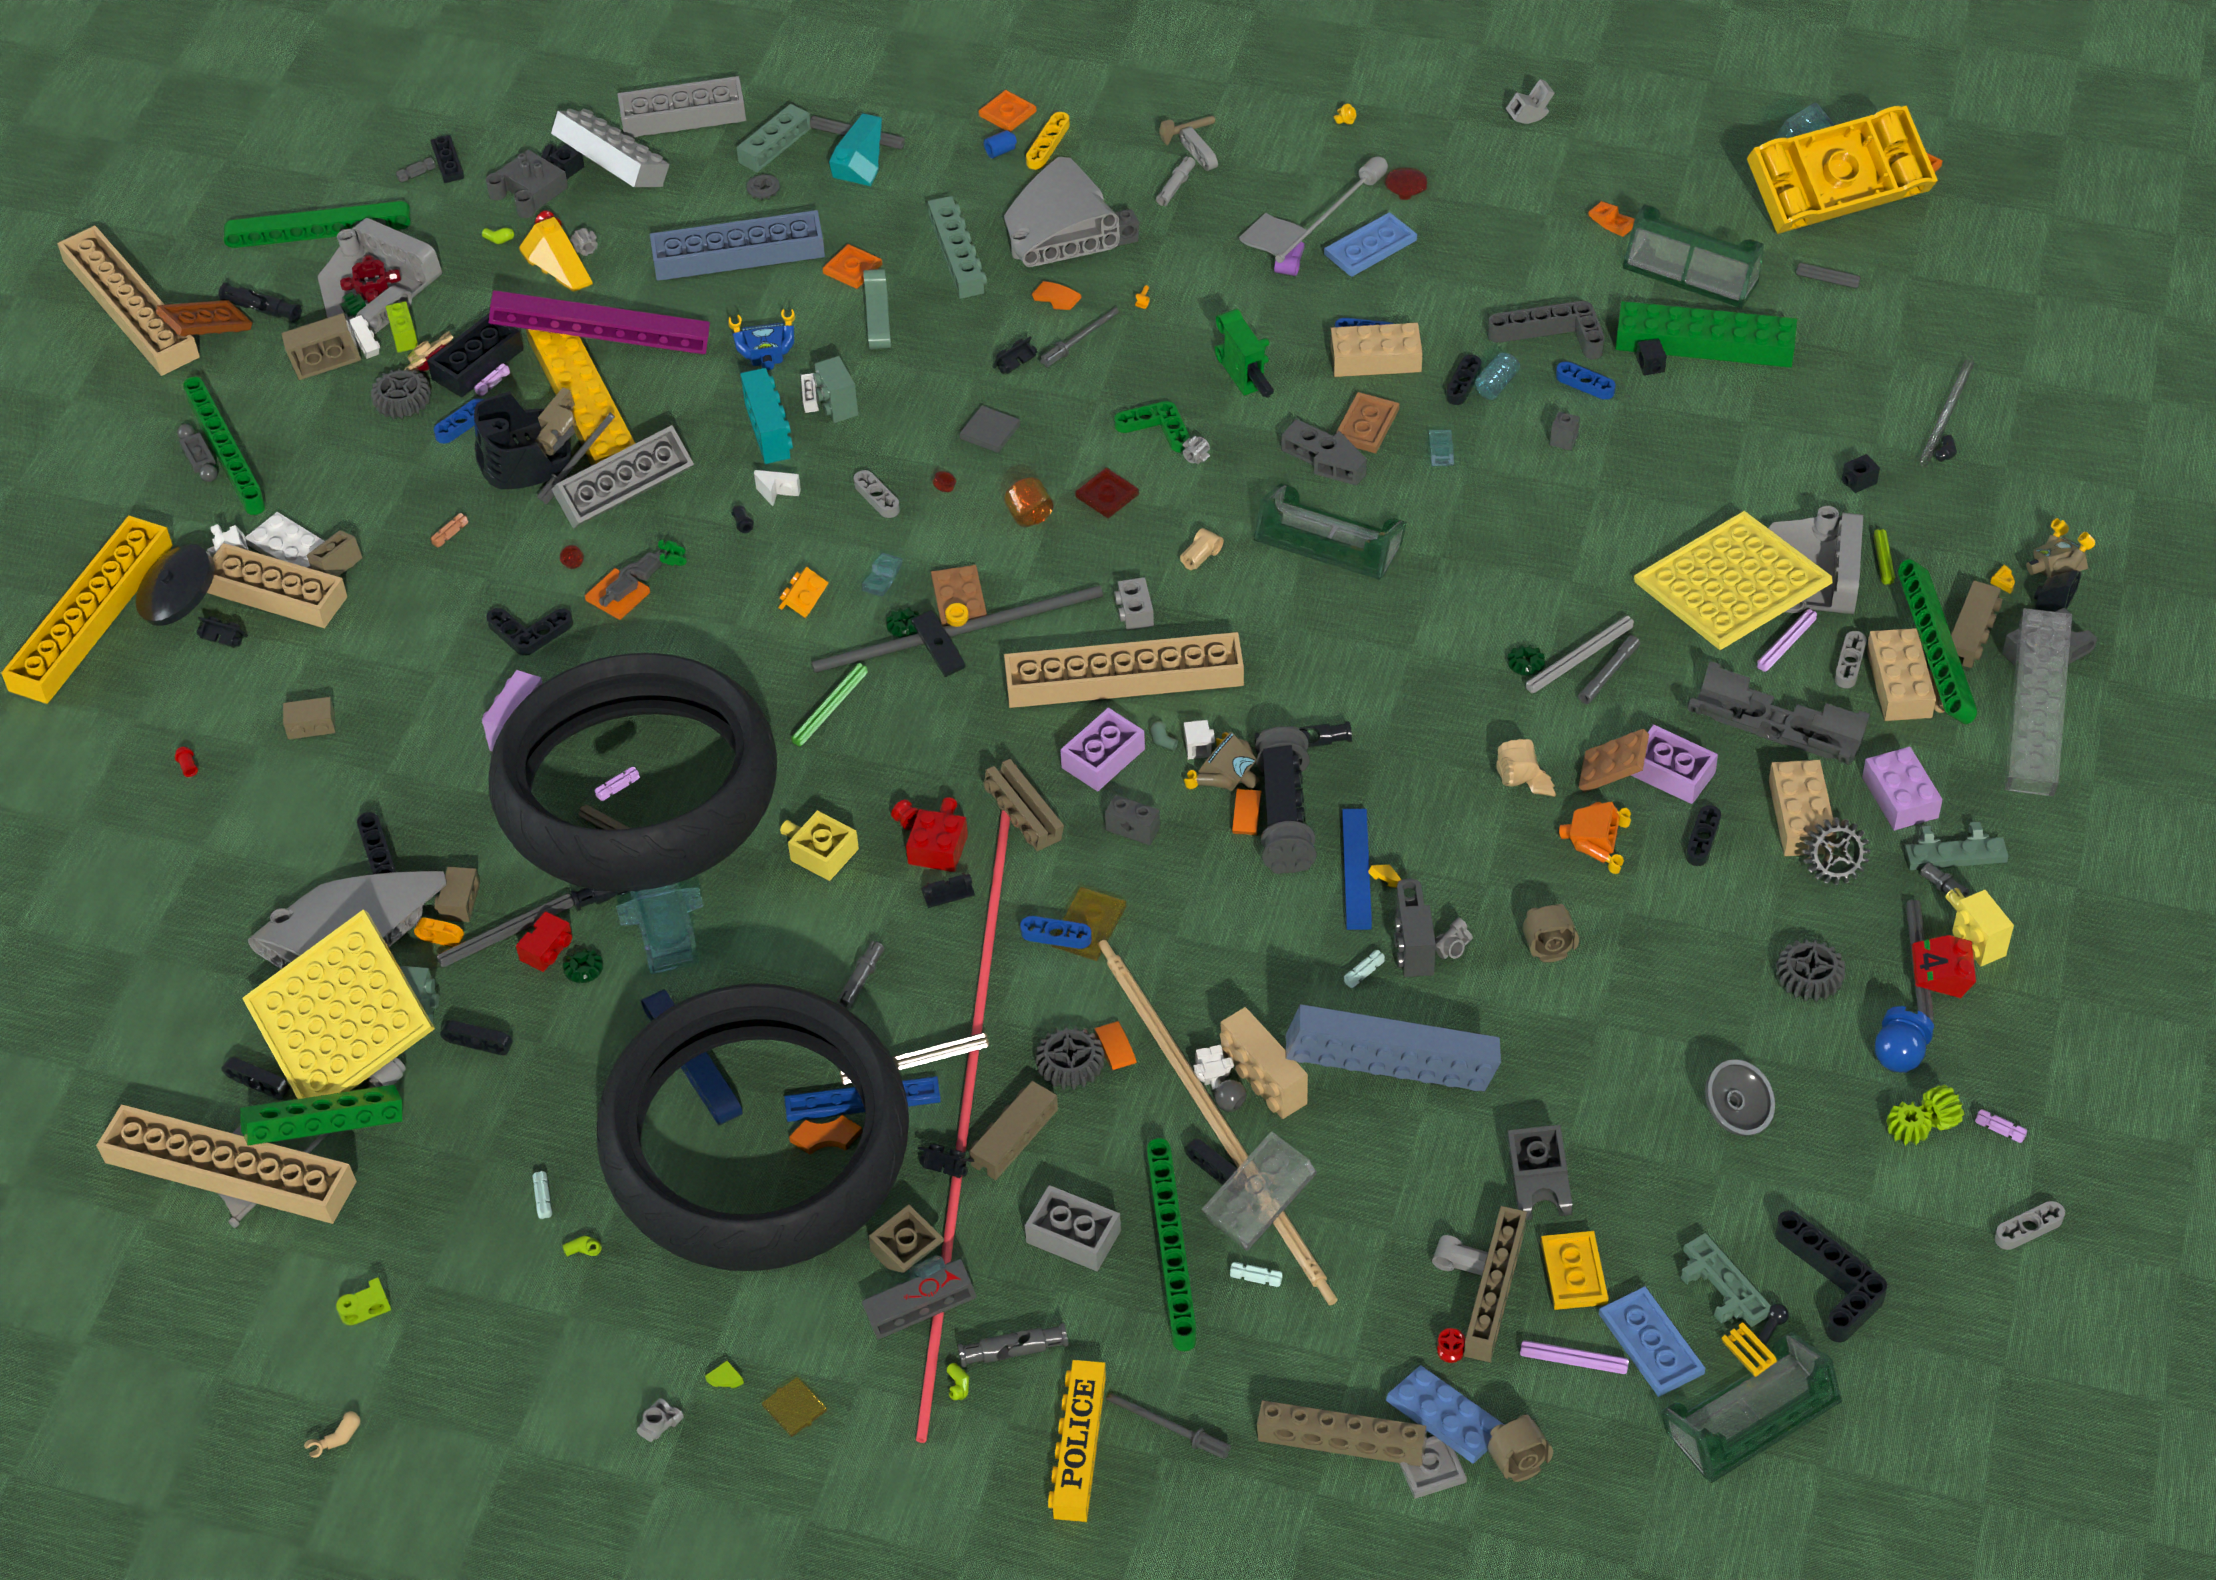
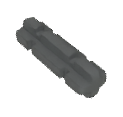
M428 157L423 162L419 161L406 167V170L401 169L397 171V179L400 183L409 180V177L412 179L426 173L425 170L435 169V162L431 157Z

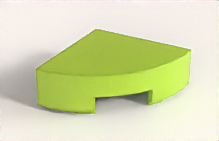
M728 1361L705 1376L706 1381L714 1387L736 1388L744 1384L743 1378Z

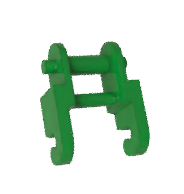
M664 540L658 541L660 549L671 553L667 557L664 553L659 556L662 563L674 566V564L683 566L687 563L686 558L683 557L686 552L685 548L669 540L665 544Z

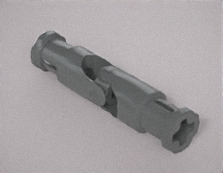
M1061 1323L1057 1327L1047 1329L1038 1327L980 1339L978 1343L957 1345L961 1366L966 1367L967 1364L981 1361L989 1363L1011 1357L1044 1352L1050 1347L1060 1345L1066 1347L1068 1346V1338L1065 1324Z

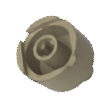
M1563 904L1532 908L1527 912V918L1523 923V933L1532 956L1539 957L1540 961L1555 962L1568 956L1567 952L1572 948L1573 950L1577 948L1579 936L1572 917Z
M1522 1415L1505 1425L1499 1424L1490 1432L1492 1438L1488 1444V1452L1506 1479L1508 1477L1512 1478L1514 1482L1527 1480L1541 1471L1539 1466L1544 1461L1548 1464L1552 1458V1446L1529 1415Z

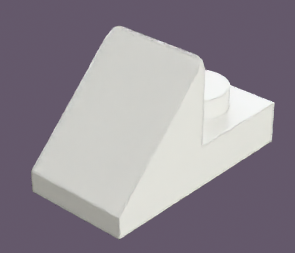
M754 471L756 489L772 506H774L777 494L799 496L801 491L799 474Z

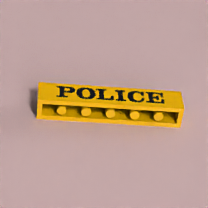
M1073 1360L1072 1369L1066 1371L1065 1387H1069L1068 1394H1063L1062 1410L1066 1412L1065 1418H1060L1058 1430V1433L1062 1435V1441L1056 1443L1055 1459H1059L1058 1467L1053 1466L1052 1483H1055V1491L1049 1492L1048 1508H1053V1516L1057 1520L1087 1522L1106 1382V1366L1104 1362Z

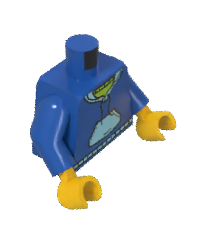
M784 309L781 312L785 326H783V323L745 327L742 328L743 331H740L741 317L737 315L738 324H733L729 317L728 325L734 330L733 338L737 351L746 359H750L753 366H762V368L767 370L773 369L774 364L782 363L784 355L794 345V326H792V322L795 320V313L793 309H791L792 315L788 318L785 317Z

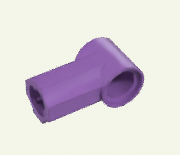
M1301 241L1285 256V260L1282 263L1275 261L1274 272L1297 276L1305 243Z

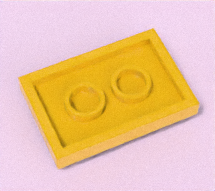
M1594 1231L1541 1236V1247L1554 1310L1608 1305V1294Z

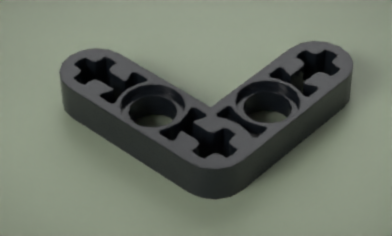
M495 608L486 615L489 628L518 654L524 656L539 650L573 626L572 614L567 609L555 610L528 629L523 627L504 609ZM510 629L517 630V632L514 634H506V632ZM540 630H549L545 635L538 634Z

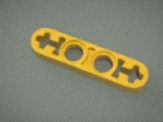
M1056 112L1050 117L1026 154V164L1030 169H1041L1070 127V119L1067 113ZM1049 133H1056V135H1053V136H1050V135H1047V134H1049ZM1044 145L1049 146L1047 148H1039L1040 146Z

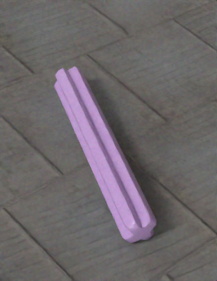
M1807 609L1757 661V668L1763 672L1768 671L1816 620L1817 613Z
M1526 1340L1522 1341L1520 1355L1529 1358L1626 1374L1628 1370V1359L1618 1356Z

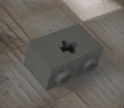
M1115 795L1105 811L1106 831L1151 845L1160 829V810Z

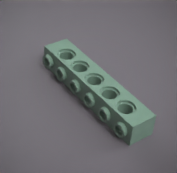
M952 196L928 201L929 218L959 299L984 294V285L987 284L985 272L980 271L982 270L980 259L975 258L976 249L974 244H970L971 237L969 231H965L966 224L964 217H960L959 204L954 203Z

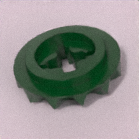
M899 607L898 612L891 611L890 617L886 618V627L889 633L899 638L917 634L912 625V619L920 616L918 610L912 611L910 607L902 610ZM902 619L908 621L907 626L903 624Z
M1520 644L1518 648H1512L1511 653L1508 654L1507 663L1510 669L1517 674L1534 675L1543 669L1545 655L1540 652L1539 648H1532L1531 644L1528 647ZM1523 656H1526L1528 659H1530V664L1528 663V661H1526V659H1523Z
M585 948L581 952L574 950L573 955L566 956V962L563 963L564 974L570 981L575 983L593 981L603 970L601 955H597L595 950L587 951ZM587 962L588 966H581L579 968L578 963L583 964Z

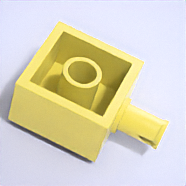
M818 810L802 827L786 820L780 828L781 834L791 838L788 842L791 861L828 881L839 872L859 849L856 830Z
M1954 888V891L1953 889L1950 890L1945 897L1957 911L1952 930L1953 935L1972 941L1973 958L1980 967L2005 957L2014 925L1988 892L1983 890L1965 898L1959 888Z

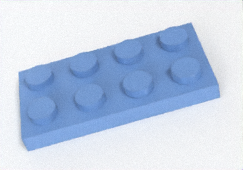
M1389 212L1324 248V255L1352 277L1417 241V234Z
M1646 1287L1599 1309V1316L1658 1397L1705 1374L1706 1368Z
M1421 1365L1391 1390L1386 1399L1388 1403L1419 1425H1425L1428 1432L1473 1464L1488 1451V1444L1492 1438L1491 1430L1495 1426L1503 1424Z

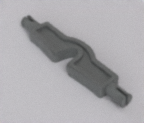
M659 549L655 554L649 552L637 563L624 567L619 573V578L606 588V595L599 599V603L606 607L613 600L619 602L626 595L637 589L638 581L636 578L647 580L661 567L662 562L659 556L662 553L667 556L668 552L663 549Z

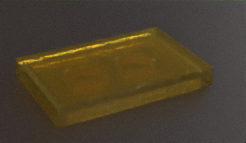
M1080 887L1063 921L1088 925L1091 929L1092 942L1083 949L1058 945L1051 946L1098 961L1102 953L1099 942L1102 940H1107L1108 942L1126 908V901ZM1058 929L1054 936L1061 935L1063 931Z

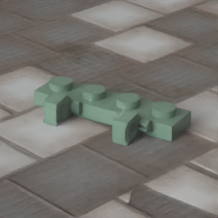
M1970 822L1968 833L1972 835L1971 837H1967L1966 840L1950 842H1941L1940 839H1934L1931 826H1921L1922 831L1917 844L1905 845L1904 849L1909 870L1923 869L1929 862L1937 868L2007 863L2009 857L2003 837L1989 838L1988 834H1983L1980 822Z
M1706 1233L1684 1245L1683 1251L1690 1260L1687 1263L1688 1266L1682 1269L1680 1278L1686 1285H1688L1689 1281H1697L1700 1277L1704 1280L1707 1278L1724 1296L1723 1302L1725 1305L1722 1307L1717 1306L1714 1313L1715 1318L1720 1323L1730 1320L1733 1316L1736 1319L1743 1317L1753 1327L1768 1318L1767 1315L1770 1312L1771 1305Z

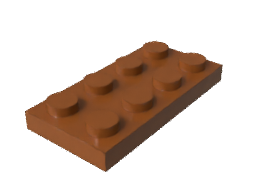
M229 300L158 305L156 313L180 336L205 335L207 333L221 334L232 331L240 332L250 330L252 322Z

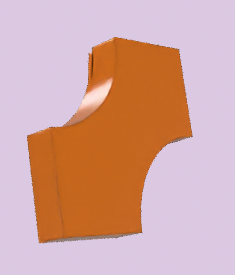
M841 1115L838 1119L823 1124L805 1120L789 1136V1140L792 1144L810 1155L824 1147H838L847 1150L863 1132L862 1127Z

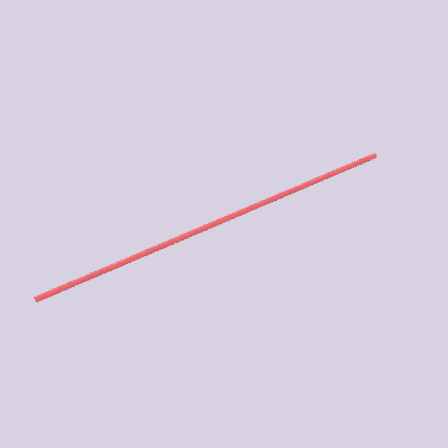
M1003 810L998 834L971 1036L982 1033L1010 825V817ZM979 1049L968 1054L955 1149L966 1152ZM952 1176L939 1268L951 1262L962 1177L956 1178ZM944 1312L932 1318L916 1441L920 1443L927 1441Z

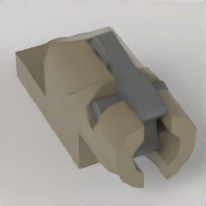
M562 388L538 417L542 430L535 439V442H538L537 445L545 454L554 455L564 445V442L575 433L576 421L571 412L575 404L569 389Z

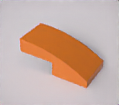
M1601 201L1588 212L1589 216L1599 225L1623 237L1636 227V219L1619 214L1618 206Z
M1045 281L1032 293L1034 301L1051 302L1054 309L1071 310L1082 298L1080 293L1068 287Z
M1237 789L1233 834L1257 835L1261 791Z
M1119 1021L1094 1028L1096 1038L1100 1040L1105 1059L1112 1070L1137 1063L1131 1045Z

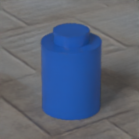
M1008 130L984 139V148L992 159L1014 150L1015 144H1017L1015 135Z

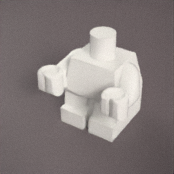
M218 524L211 526L210 529L213 535H215L214 539H212L214 546L207 549L211 556L216 554L223 543L249 550L245 535L236 525L223 533L222 528Z
M1221 1045L1196 1050V1065H1193L1194 1074L1204 1085L1211 1084L1212 1090L1215 1091L1218 1085L1229 1076L1231 1069L1234 1067L1232 1057L1224 1059Z

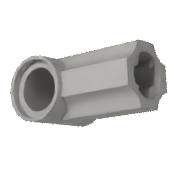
M1443 1235L1439 1239L1432 1263L1438 1269L1444 1271H1452L1454 1268L1482 1276L1489 1252L1462 1245V1242L1456 1237Z

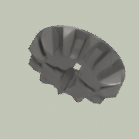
M758 175L748 181L746 188L752 198L758 197L760 200L763 198L769 199L770 196H776L777 192L780 191V183L774 176Z

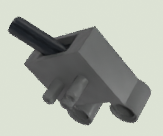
M548 144V146H545L541 157L527 150L519 154L517 158L496 173L489 174L485 179L489 198L496 201L502 200L507 196V191H510L514 194L518 216L522 218L533 216L536 210L568 188L565 171L553 165L550 161L549 155L554 153L557 148L553 144Z

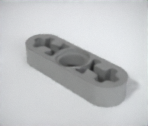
M1192 127L1180 130L1179 135L1182 144L1203 169L1209 171L1217 168L1218 161L1215 153Z
M862 470L854 475L855 489L883 517L893 518L899 514V500L873 473ZM873 492L882 493L880 496H872L871 494Z
M1851 631L1845 636L1835 674V683L1841 688H1851L1857 681L1867 641L1866 636L1859 631ZM1853 642H1858L1856 649L1852 648ZM1853 657L1857 661L1851 663L1847 662L1844 658ZM1845 670L1850 671L1848 678L1844 677Z
M2045 1202L2001 1223L1995 1233V1242L2000 1248L2006 1250L2014 1249L2060 1227L2065 1216V1209L2057 1202ZM2032 1221L2036 1224L2037 1228L2029 1230L2022 1223Z

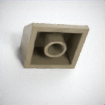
M910 1205L906 1206L869 1235L870 1252L887 1269L902 1273L944 1242V1238Z

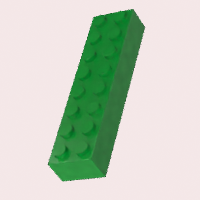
M1622 301L1616 350L1637 352L1638 342L1659 338L1666 355L1792 368L1797 318Z

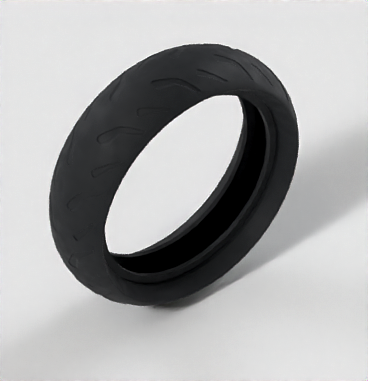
M659 653L614 655L580 664L556 675L536 688L519 704L505 722L491 754L488 774L489 796L499 826L513 844V847L529 862L549 875L570 884L602 891L624 892L655 889L687 880L705 872L731 855L747 840L766 813L771 801L777 775V752L770 725L766 721L759 705L737 682L731 680L724 673L701 662L675 655ZM659 714L694 719L718 732L735 752L734 763L728 777L712 797L702 805L683 815L649 826L616 830L579 827L551 814L531 793L534 777L539 766L555 746L586 728L622 717Z
M761 983L726 986L697 994L667 1009L648 1023L622 1051L609 1074L599 1104L597 1117L599 1161L606 1183L617 1204L633 1224L657 1245L676 1256L712 1268L732 1271L771 1270L791 1266L829 1251L857 1232L874 1215L875 1211L888 1196L903 1163L909 1129L908 1102L899 1071L888 1050L876 1034L860 1018L830 999L791 986ZM746 1040L788 1042L820 1054L835 1064L849 1078L860 1095L866 1112L862 1137L853 1157L843 1171L820 1192L800 1203L777 1211L760 1214H730L706 1209L687 1201L669 1189L653 1172L641 1149V1136L646 1113L653 1098L666 1080L688 1061L713 1048Z

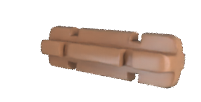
M462 513L456 515L453 518L454 521L450 520L439 530L440 533L436 532L431 536V543L437 548L441 547L445 543L444 540L448 541L461 530L460 528L468 524L466 515Z

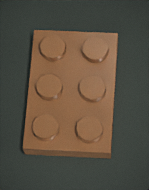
M1358 392L1337 432L1340 431L1356 448L1377 453L1399 411V403Z
M976 565L931 571L942 627L950 625L946 621L945 611L953 603H961L967 607L968 620L987 615Z
M1641 729L1586 750L1578 787L1585 793L1643 771L1649 733L1645 729Z

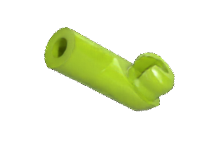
M506 227L497 231L485 228L482 231V237L495 244H503L514 238V231Z
M585 1235L562 1244L566 1257L577 1252L596 1256L602 1248L598 1240Z
M951 1363L947 1367V1373L954 1379L955 1385L950 1387L949 1390L952 1392H949V1396L954 1401L958 1399L963 1400L968 1395L969 1376L957 1363Z

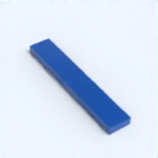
M1342 809L1347 930L1372 929L1370 874L1368 872L1367 809Z
M938 1076L902 1081L908 1106L941 1102ZM855 1087L785 1096L787 1122L865 1112L861 1097Z

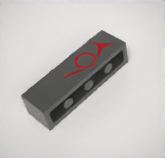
M959 1259L931 1272L923 1273L910 1281L897 1284L895 1287L882 1293L874 1294L863 1300L862 1304L877 1340L973 1300L977 1296L963 1262Z

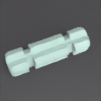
M1379 950L1372 952L1369 955L1370 958L1366 957L1353 968L1354 971H1350L1344 976L1345 984L1350 988H1354L1359 984V980L1362 981L1376 969L1375 966L1379 967L1384 963L1385 956Z
M544 1171L535 1172L533 1174L537 1214L540 1219L550 1218L552 1216L547 1174Z
M1233 1262L1230 1268V1276L1233 1278L1241 1279V1277H1245L1244 1280L1261 1284L1269 1282L1270 1286L1279 1287L1282 1282L1283 1275L1281 1271L1271 1270V1272H1268L1267 1268L1248 1264L1245 1267L1243 1263Z

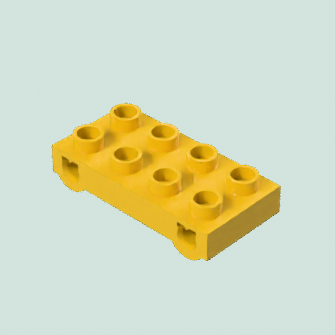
M1907 105L1903 107H1889L1874 115L1795 137L1777 138L1755 147L1747 157L1777 234L1928 192L1938 181Z

